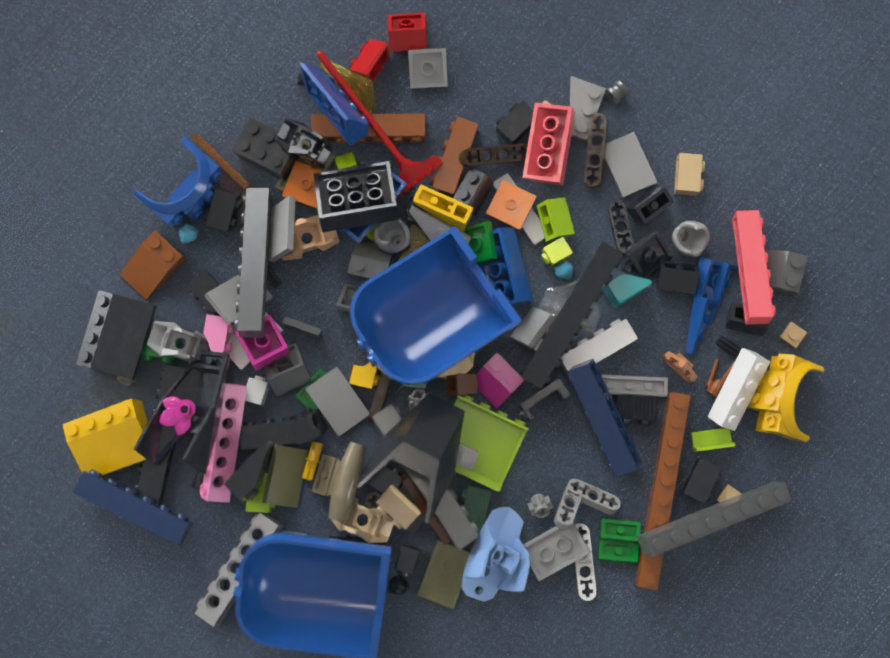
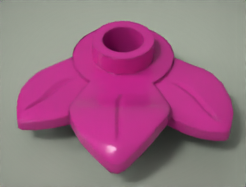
M175 396L163 400L166 410L160 416V424L174 426L177 435L187 432L191 427V418L196 413L194 402L188 399L181 400ZM184 406L188 407L187 413L183 412Z

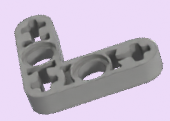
M571 479L565 487L554 517V523L559 529H568L574 521L580 502L609 515L615 514L621 503L618 497L579 479ZM588 494H595L597 496V500L590 499ZM569 500L573 502L574 507L570 508L566 506L565 501ZM564 513H567L566 522L562 521Z

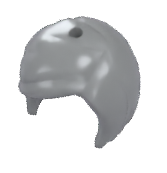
M400 218L395 221L378 223L374 230L375 243L384 252L398 253L406 249L410 243L409 229Z
M684 221L673 231L672 242L681 254L697 257L706 249L710 240V233L707 227L700 222Z

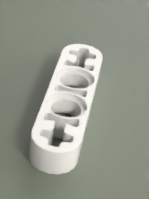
M578 523L576 524L577 529L581 527L582 530L586 531L582 537L584 541L587 540L586 545L591 553L575 561L577 589L579 596L583 600L590 601L596 596L590 531L586 525ZM588 566L590 568V575L588 577L580 575L581 567ZM592 579V583L588 582V588L592 589V592L589 593V597H586L582 593V590H585V583L580 584V580L588 581Z

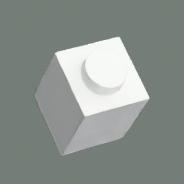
M256 375L254 379L249 377L246 385L245 401L264 406L270 384L266 382V378Z

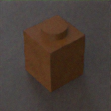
M476 374L446 376L447 395L477 393L478 381Z

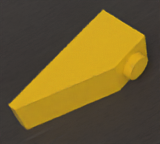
M420 185L413 199V202L450 226H456L462 232L465 231L472 216L473 207L424 185Z

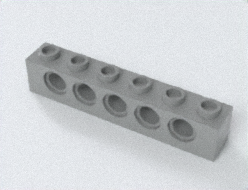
M266 513L256 514L250 522L252 524L251 527L241 535L240 544L230 552L229 561L219 569L218 578L216 581L211 582L207 589L209 592L205 598L200 599L196 606L198 609L195 614L213 627L220 626L236 599H233L235 586L239 587V582L235 581V565L241 563L246 553V548L248 546L251 547L258 540L256 537L257 531L259 529L262 530L264 537L269 534L280 533L284 526ZM226 580L230 582L229 590H226L224 587ZM216 596L219 598L220 601L218 607H216L213 603V600Z

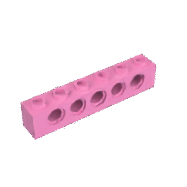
M226 383L220 422L207 472L204 475L203 483L200 485L201 498L206 501L230 503L231 491L224 483L234 474L247 386ZM228 399H230L231 403L229 407L226 408L225 402ZM227 418L228 423L223 427L222 422ZM222 438H224L225 442L222 446H220L219 442ZM221 457L222 462L217 466L216 461ZM219 476L218 483L214 485V479Z

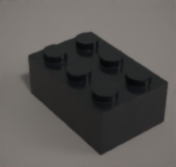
M250 117L232 151L239 158L286 181L299 156L286 153L275 141L278 133L277 130Z

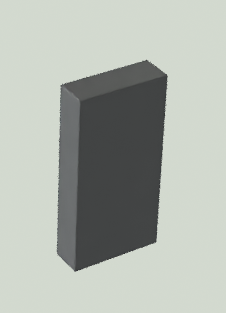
M287 316L284 318V328L317 340L321 339V328Z

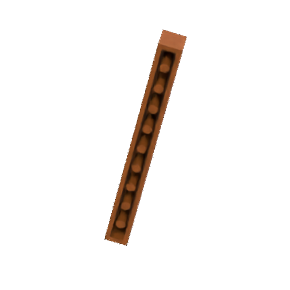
M669 392L667 395L644 532L669 523L691 395ZM640 549L634 585L653 590L658 589L664 552L651 557L644 555L642 549Z

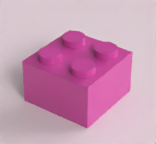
M271 315L265 317L264 337H240L238 331L235 332L255 371L290 354L288 346Z

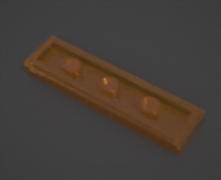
M198 133L191 137L245 192L246 188H252Z

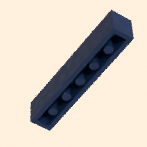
M594 359L573 366L568 371V379L576 389L577 399L584 406L585 416L591 421L593 433L601 443V450L609 460L611 471L618 477L638 470L642 462Z
M96 470L83 471L72 493L176 545L183 544L193 524L188 521V516L182 513L176 515L171 512L172 508L164 504L158 506L154 504V499L145 495L142 498L136 495V490L127 486L124 489L118 486V481L112 478L106 480L101 477L102 473Z

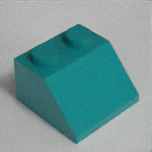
M615 274L608 286L605 285L602 290L615 309L646 290L652 284V281L628 274L620 276Z

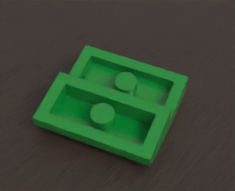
M602 518L598 560L637 564L639 549L637 535L640 534L641 522Z

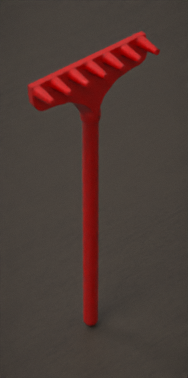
M323 51L317 52L316 55L396 159L400 170L399 178L407 183L406 187L397 196L396 201L443 165L437 156H431L422 162H413L402 156Z

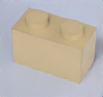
M679 153L676 158L674 194L697 196L703 190L704 180L701 179V172H704L705 161H702L703 155Z

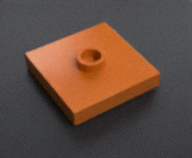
M295 161L282 197L294 196L296 202L318 210L313 173L325 171L313 169L309 165Z
M502 180L486 215L520 231L537 196Z

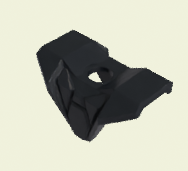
M288 118L284 119L275 137V141L286 153L298 155L306 162L311 163V168L324 169V164L330 152L333 151V147L323 135L316 133L305 123ZM303 139H308L310 142V147L307 150L301 147Z

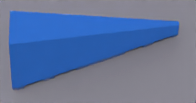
M699 257L698 267L700 276L693 297L686 353L696 355V346L699 340L704 339L705 335L703 332L707 324L711 325L723 301V292L726 287H730L732 282L729 280L733 272L738 271V266Z

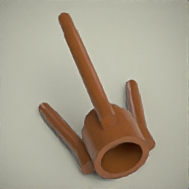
M719 359L715 360L709 380L705 384L708 387L706 391L716 398L718 397L735 361L721 380L715 379L713 381Z

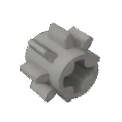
M424 389L414 390L412 395L408 396L410 409H413L429 393H426Z
M536 494L532 496L531 502L527 503L531 515H536L538 518L548 516L550 513L549 509H553L548 495Z

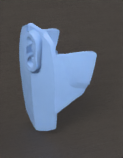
M500 507L492 510L472 547L464 569L461 585L466 596L485 602L493 599L499 589L509 592H523L525 589L530 567L529 552L519 538L523 520L510 507Z

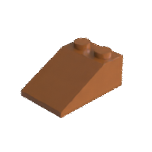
M155 230L139 246L120 275L142 297L148 300L187 259Z

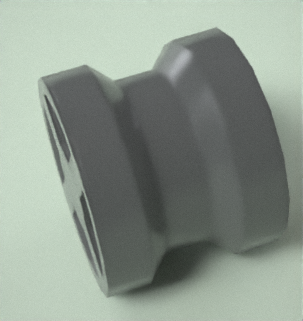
M619 80L614 83V86L608 87L605 90L608 98L616 105L622 97L625 98L629 95L627 88Z

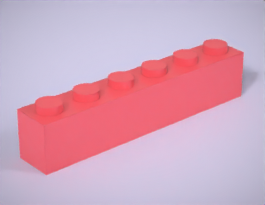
M759 210L736 211L732 222L745 324H769L772 318L775 317V306L772 305L771 301L773 298V289L769 286L771 274L766 264L768 262V253L764 250L766 237L762 235L763 218L760 217Z

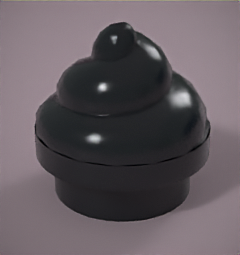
M402 575L391 578L389 592L391 594H404L409 587L407 579Z

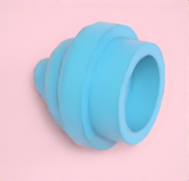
M185 224L179 230L182 244L193 242L198 237V230L189 224Z
M567 260L561 261L554 267L556 276L571 280L573 265L568 263Z

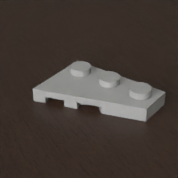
M573 76L570 77L569 100L570 107H573L575 110L572 137L587 141L590 120L597 113L606 88Z

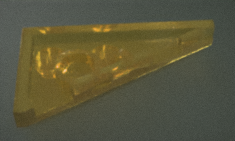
M319 61L320 66L331 75L322 62ZM331 62L369 113H374L373 81Z

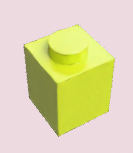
M561 237L544 247L541 256L546 264H550L553 267L569 258L573 252L564 237Z

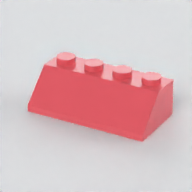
M535 103L522 178L543 184L563 186L575 118L573 107Z

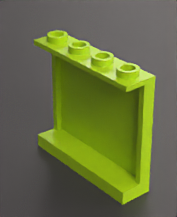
M463 394L462 397L458 395L454 406L465 411L460 442L478 450L479 454L471 471L456 464L455 472L499 492L529 428L525 427L526 423L521 420L515 419V421L508 419L509 415L498 410L497 413L491 411V406L481 402L478 405L472 402L474 398Z

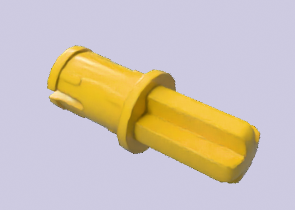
M311 442L308 457L305 458L307 461L302 475L303 479L313 480L317 464H320L319 458L324 444Z

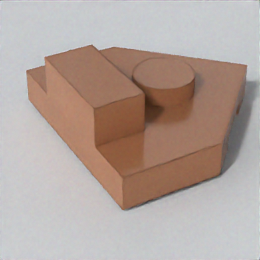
M667 351L661 357L665 363L688 383L694 382L698 377L692 370L694 365L681 353L675 355Z

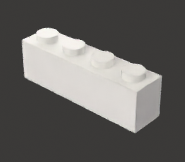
M620 318L610 324L611 328L606 331L602 328L593 333L594 338L590 340L585 338L577 343L578 347L572 350L570 348L568 353L563 352L560 357L563 360L561 365L567 375L573 366L590 359H594L595 363H598L637 340L638 338L627 319L623 321Z
M742 348L707 417L721 427L735 431L770 361L756 352Z

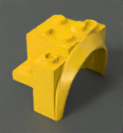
M778 354V356H772L769 370L765 371L747 406L759 411L755 430L775 434L790 440L807 442L810 437L799 430L795 421V396L804 375L811 370L824 373V367L796 355Z

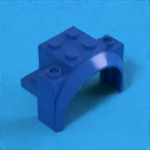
M185 136L181 141L185 144L184 147L195 155L199 170L190 173L168 198V203L155 202L137 189L133 193L171 227L178 225L182 221L184 214L194 222L204 216L206 208L209 205L211 206L215 191L211 183L218 181L223 171L219 165Z

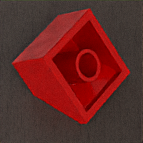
M425 13L388 15L390 52L402 53L408 50L427 49Z
M370 39L368 43H364L360 49V55L357 59L354 58L349 66L351 76L370 87L390 58L388 44Z

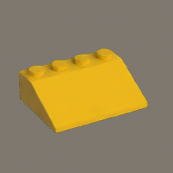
M131 398L63 424L67 444L82 473L83 471H91L93 469L102 473L103 476L147 460L133 450L148 423L141 400Z

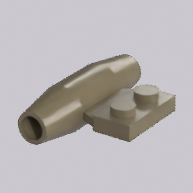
M350 442L342 460L322 454L311 492L327 497L331 496L329 519L344 522L354 501L357 491L356 485L360 480L363 470L364 445Z

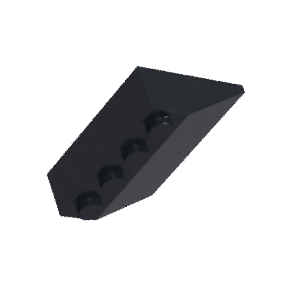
M389 161L313 173L322 232L399 220Z
M98 290L76 364L135 380L157 306Z

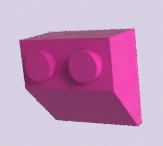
M498 353L476 374L478 381L477 390L496 408L525 380Z

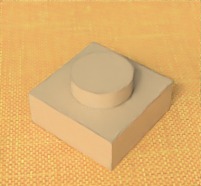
M791 321L779 338L795 349L807 332Z
M727 484L716 500L723 502L741 493Z

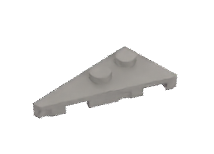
M411 206L409 210L431 241L452 228L449 224L414 206ZM458 230L466 242L469 243L471 236Z

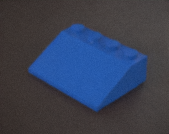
M300 63L306 92L346 142L352 146L368 135V121L364 116L360 117L356 106L352 102L349 103L347 101L346 94L341 88L338 89L335 86L336 83L331 75L327 76L323 70L307 63Z

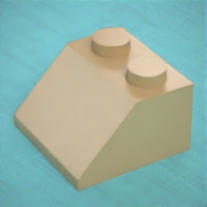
M391 485L376 502L379 505L377 509L385 516L389 514L393 518L391 522L399 529L402 527L406 529L422 512L394 485Z

